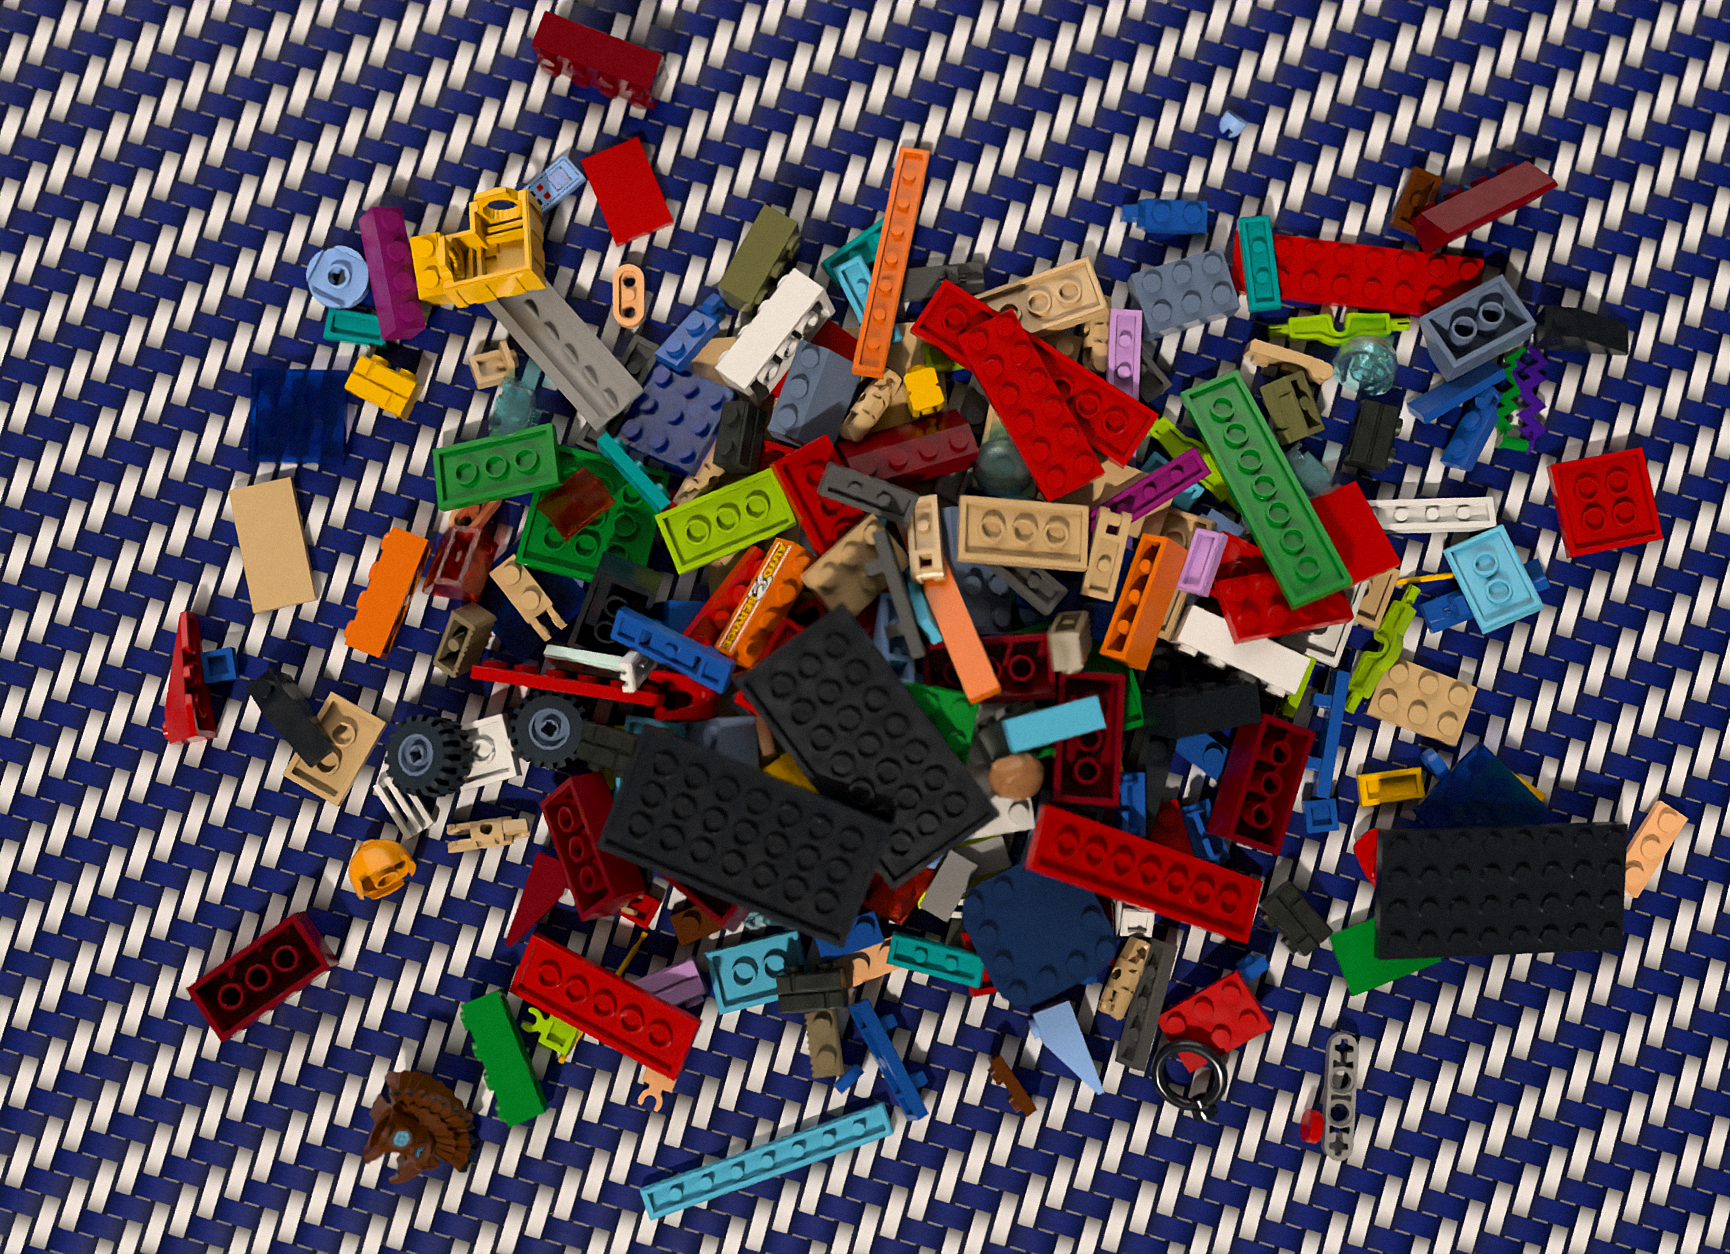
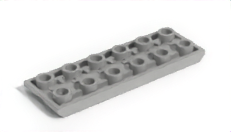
M547 280L546 288L534 289L527 291V293L510 297L504 296L497 300L483 303L596 432H599L645 392Z

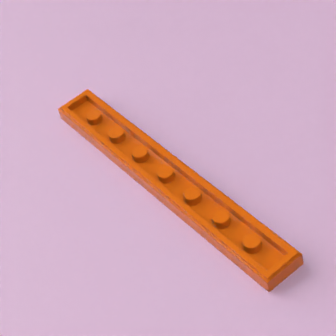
M899 147L852 365V374L882 380L884 378L930 159V151Z
M915 485L904 488L918 494ZM895 522L909 554L907 526ZM944 556L946 580L935 581V578L924 580L921 586L968 700L972 705L1002 691ZM932 559L923 560L922 567L932 566Z

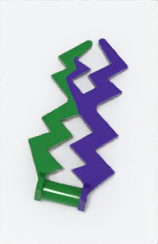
M1533 345L1528 348V351L1537 363L1524 370V373L1529 377L1525 381L1516 372L1526 366L1517 360L1526 351V348L1522 347L1504 359L1510 366L1505 368L1504 371L1506 379L1512 384V388L1502 394L1499 401L1503 407L1498 408L1496 414L1499 419L1495 425L1498 436L1494 448H1506L1521 451L1523 454H1529L1534 448L1535 440L1547 430L1534 417V415L1547 406L1532 392V388L1547 380L1538 371L1547 366L1549 362L1537 349H1533ZM1519 395L1529 405V407L1516 414L1526 425V427L1519 429L1526 437V440L1508 436L1507 431L1515 427L1504 418L1519 408L1511 400Z

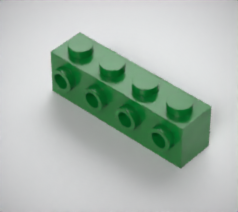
M503 988L461 1005L463 1011L460 1012V1019L465 1030H470L475 1041L471 1044L476 1059L478 1061L482 1060L486 1072L483 1073L484 1081L488 1090H494L498 1100L495 1108L499 1119L502 1122L506 1121L508 1128L545 1113L550 1107Z

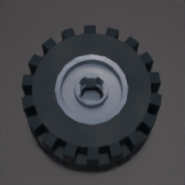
M544 689L535 691L530 696H526L521 700V705L516 706L513 712L515 716L510 721V726H513V732L510 733L511 740L515 739L516 745L513 747L516 752L523 754L522 759L526 762L534 763L533 766L546 767L547 769L564 767L579 760L575 755L579 741L582 740L580 736L583 724L586 721H592L591 717H594L592 711H589L586 707L588 704L585 700L578 698L577 694Z
M427 715L410 716L406 718V722L401 721L396 725L397 731H392L389 735L391 742L390 744L386 743L385 750L388 751V755L384 757V764L389 766L386 770L388 777H393L392 784L395 787L401 788V792L411 794L412 796L446 797V794L455 793L457 791L456 787L464 785L466 782L464 776L470 775L472 769L469 768V763H473L474 756L470 755L473 745L472 742H467L469 734L466 730H461L462 725L458 722H453L452 719Z

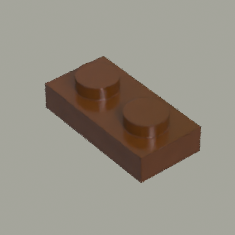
M1417 166L1412 167L1388 226L1416 237V231L1409 221L1419 215L1417 212L1418 208L1435 200L1443 178Z
M697 906L669 916L681 946L723 929Z
M997 1052L989 1057L988 1060L992 1067L987 1071L998 1086L1002 1083L1005 1084L1010 1092L1006 1098L1015 1112L1018 1113L1022 1110L1026 1117L1037 1111L1035 1104L1000 1053Z

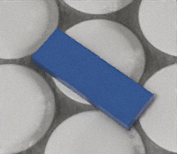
M1489 360L1448 383L1446 381L1407 403L1408 411L1411 415L1427 424L1483 392L1490 386L1506 378L1505 371L1502 367Z

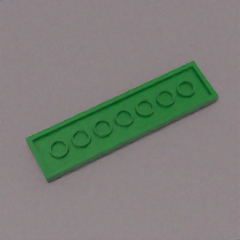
M1238 369L1180 392L1182 404L1291 610L1352 586L1353 580Z

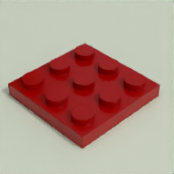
M1643 447L1552 464L1546 467L1566 558L1663 539Z

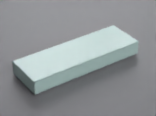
M547 644L543 653L554 668L558 670L621 680L620 674L625 670L619 669L618 663L623 658L620 656Z

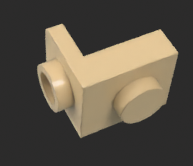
M506 340L499 341L498 350L468 357V363L478 390L514 381L515 368L519 367L516 352L514 349L509 350Z

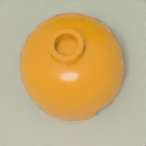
M370 839L358 847V850L350 860L348 877L360 899L364 900V895H369L374 900L387 896L401 888L405 883L400 879L405 877L408 872L412 877L416 870V864L402 844L390 839Z

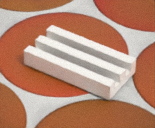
M631 648L618 663L619 669H625L620 674L621 680L627 681L622 686L623 692L634 693L659 662Z
M387 777L384 781L374 785L373 788L406 840H410L436 823L421 798L408 794L425 822L420 824L398 787L392 784L393 777ZM387 786L414 827L413 830H410L386 792L385 788Z

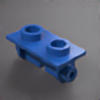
M1120 772L1119 806L1113 808L1114 828L1137 837H1146V774L1141 772Z
M1209 798L1180 808L1196 858L1215 865L1231 859L1224 838L1206 833L1213 811Z

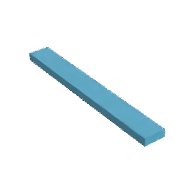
M883 1101L641 1187L640 1192L649 1219L652 1221L894 1134V1130Z

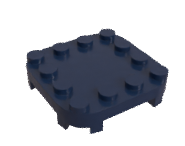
M1026 860L971 888L963 900L961 911L964 927L994 988L1003 999L1014 1006H1030L1040 1003L1098 974L1109 965L1116 954V940L1113 929L1095 893L1024 869Z

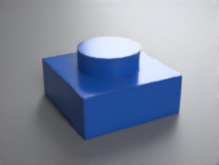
M229 647L200 653L205 684L210 685L240 679L235 648Z
M1335 798L1301 802L1305 833L1339 830Z
M1251 953L1242 957L1235 964L1237 966L1235 970H1239L1247 984L1271 967L1262 955L1256 954L1253 956Z

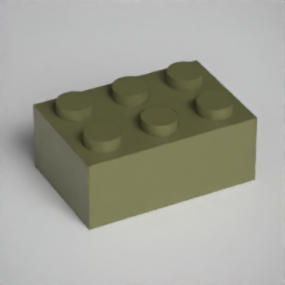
M764 204L717 285L719 294L727 305L753 319L755 318L762 302L771 298L768 294L773 285L777 286L781 278L785 276L786 270L783 268L788 259L794 260L801 248L802 243L799 242L801 235L799 234L798 222Z

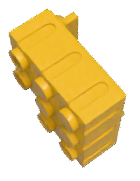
M506 186L495 187L474 194L475 201L469 202L470 230L438 237L436 264L443 282V292L457 308L467 307L474 303L480 304L497 300L504 296L519 295L534 289L546 288V278L544 277L545 256L542 248L544 243L543 224L541 223L542 207L528 188L517 191ZM494 200H509L516 203L517 206L506 210H494L487 207L486 204Z

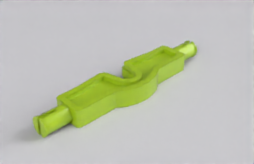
M1351 312L1344 316L1343 332H1337L1334 329L1332 317L1329 314L1289 318L1286 324H1268L1267 331L1269 332L1267 335L1268 338L1287 336L1288 342L1319 341L1328 346L1340 347L1349 345L1357 339L1386 338L1391 334V331H1409L1410 324L1408 323L1410 319H1390L1388 313L1367 314Z
M1162 417L1160 420L1157 418L1148 432L1149 436L1161 446L1171 460L1195 446L1211 471L1210 475L1197 483L1217 502L1221 503L1225 500L1239 514L1240 511L1205 445L1196 439L1185 437L1166 417Z
M1409 584L1401 601L1394 600L1380 623L1379 629L1374 631V639L1382 643L1384 648L1380 652L1365 651L1362 653L1356 670L1349 681L1348 690L1351 693L1345 702L1344 710L1346 712L1355 714L1362 698L1369 699L1383 673L1390 669L1399 658L1403 648V636L1416 614V610L1412 606L1421 592L1418 587Z

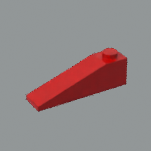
M187 611L180 612L164 711L166 721H163L162 724L165 738L169 739V744L183 745L218 738L209 685L205 684L200 657L203 649L197 614Z

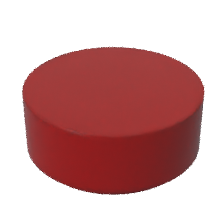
M1307 1109L1301 1119L1300 1137L1303 1142L1316 1144L1320 1141L1323 1134L1324 1118L1320 1111Z

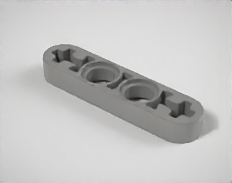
M1343 1032L1334 1033L1327 1040L1322 1111L1324 1129L1321 1137V1148L1327 1156L1336 1161H1343L1349 1158L1353 1151L1357 1091L1358 1043L1351 1035ZM1342 1039H1344L1346 1044L1350 1045V1049L1345 1050L1343 1053V1061L1346 1063L1350 1062L1349 1067L1341 1064L1333 1065L1334 1060L1340 1062L1341 1054L1335 1050V1045L1341 1044ZM1338 1071H1345L1349 1076L1347 1086L1342 1089L1335 1088L1332 1083V1078ZM1339 1103L1344 1104L1347 1108L1345 1119L1334 1121L1330 1114L1331 1108ZM1330 1125L1337 1128H1346V1132L1339 1130V1140L1345 1143L1344 1148L1338 1149V1153H1335V1150L1329 1147L1330 1142L1336 1141V1131L1330 1130Z

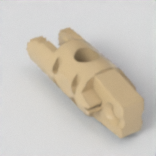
M1104 295L1110 311L1112 309L1111 297ZM1109 314L1084 322L1082 366L1095 374L1107 371Z
M885 368L883 380L874 378L868 384L850 409V413L844 420V423L841 424L839 435L842 438L852 440L853 442L862 441L864 435L868 433L871 427H874L891 403L902 382V379L894 371Z
M716 439L684 479L672 500L677 506L710 493L726 471L723 468L712 464Z
M511 816L449 824L447 825L448 835L470 834L471 838L449 842L448 853L514 844L516 839L530 837L529 822L526 818L512 820Z
M1130 936L1121 954L1117 957L1099 1000L1098 1010L1107 1014L1110 1012L1111 1016L1116 1020L1123 1019L1145 969L1144 966L1151 944L1137 937Z

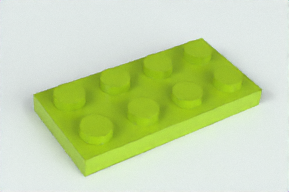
M771 468L655 515L680 576L798 527L787 498Z

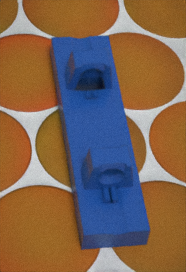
M1538 558L1523 564L1536 592L1550 588ZM1461 589L1419 605L1430 634L1474 618Z
M626 606L621 607L617 611L610 638L683 675L690 676L691 679L720 694L728 689L731 675L736 665L735 661L719 654V650L709 645L705 647L664 626V623L656 618L650 619ZM697 658H702L701 661L697 665H695Z
M1340 670L1331 672L1327 694L1311 693L1309 706L1324 709L1316 757L1309 756L1305 767L1306 770L1314 771L1310 791L1311 797L1329 799L1350 672Z
M868 998L857 1000L847 1006L907 1121H917L928 1115L929 1112L917 1092V1089L928 1083L924 1072L916 1071L908 1075L886 1034L888 1030L898 1025L893 1014H886L878 1019Z

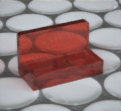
M583 467L566 480L563 486L557 487L537 503L536 508L550 521L560 537L567 542L612 506L615 500L602 481L586 467Z

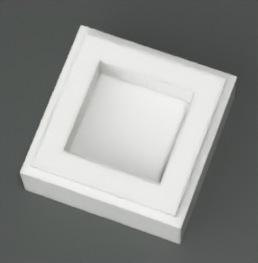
M1122 903L1119 925L1120 936L1152 938L1155 913Z

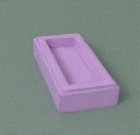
M1196 528L1176 586L1178 590L1204 597L1209 596L1228 540L1227 535Z

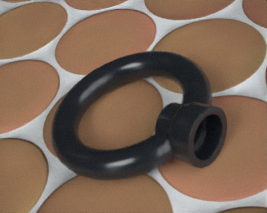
M1178 1039L1165 1044L1153 1058L1151 1065L1152 1082L1159 1095L1165 1101L1179 1109L1191 1111L1194 1120L1197 1122L1209 1120L1218 1114L1219 1110L1216 1103L1221 1100L1226 1092L1228 1072L1223 1059L1213 1048L1197 1040ZM1181 1052H1191L1200 1055L1209 1062L1214 1070L1215 1083L1209 1093H1198L1191 1098L1177 1094L1169 1087L1164 1077V1066L1167 1060Z

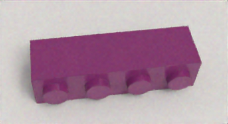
M372 207L358 221L382 340L412 339L424 330L426 326L421 301L419 300L402 207Z

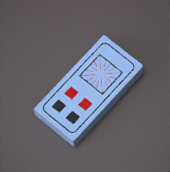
M564 154L524 189L528 188L540 204L543 217L585 182L586 179Z

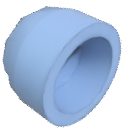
M1229 110L1225 112L1219 124L1221 133H1224L1227 128L1230 129L1228 137L1238 136L1247 126L1245 120Z

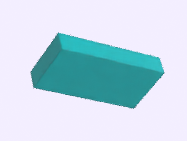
M329 307L323 335L325 340L387 350L389 340H382L377 315Z

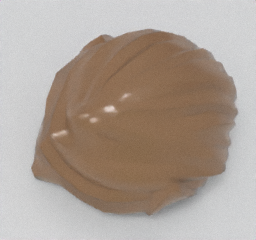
M1021 752L995 761L991 765L988 782L991 790L999 798L1024 801L1032 797L1040 789L1044 780L1043 766L1035 755Z

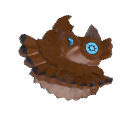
M407 1070L401 1072L389 1071L384 1078L390 1087L388 1094L391 1102H388L382 1094H379L369 1112L375 1123L368 1142L362 1151L366 1165L379 1159L385 1153H400L396 1158L397 1172L388 1178L389 1183L393 1184L408 1182L424 1169L426 1171L435 1169L440 1165L439 1161L441 1159L446 1163H451L458 1172H467L468 1161L475 1158V1148L472 1146L475 1143V1138L471 1132L475 1128L472 1111L465 1109L462 1100L456 1098L453 1091L446 1088L443 1081H436L431 1074L424 1075L420 1071L410 1072Z

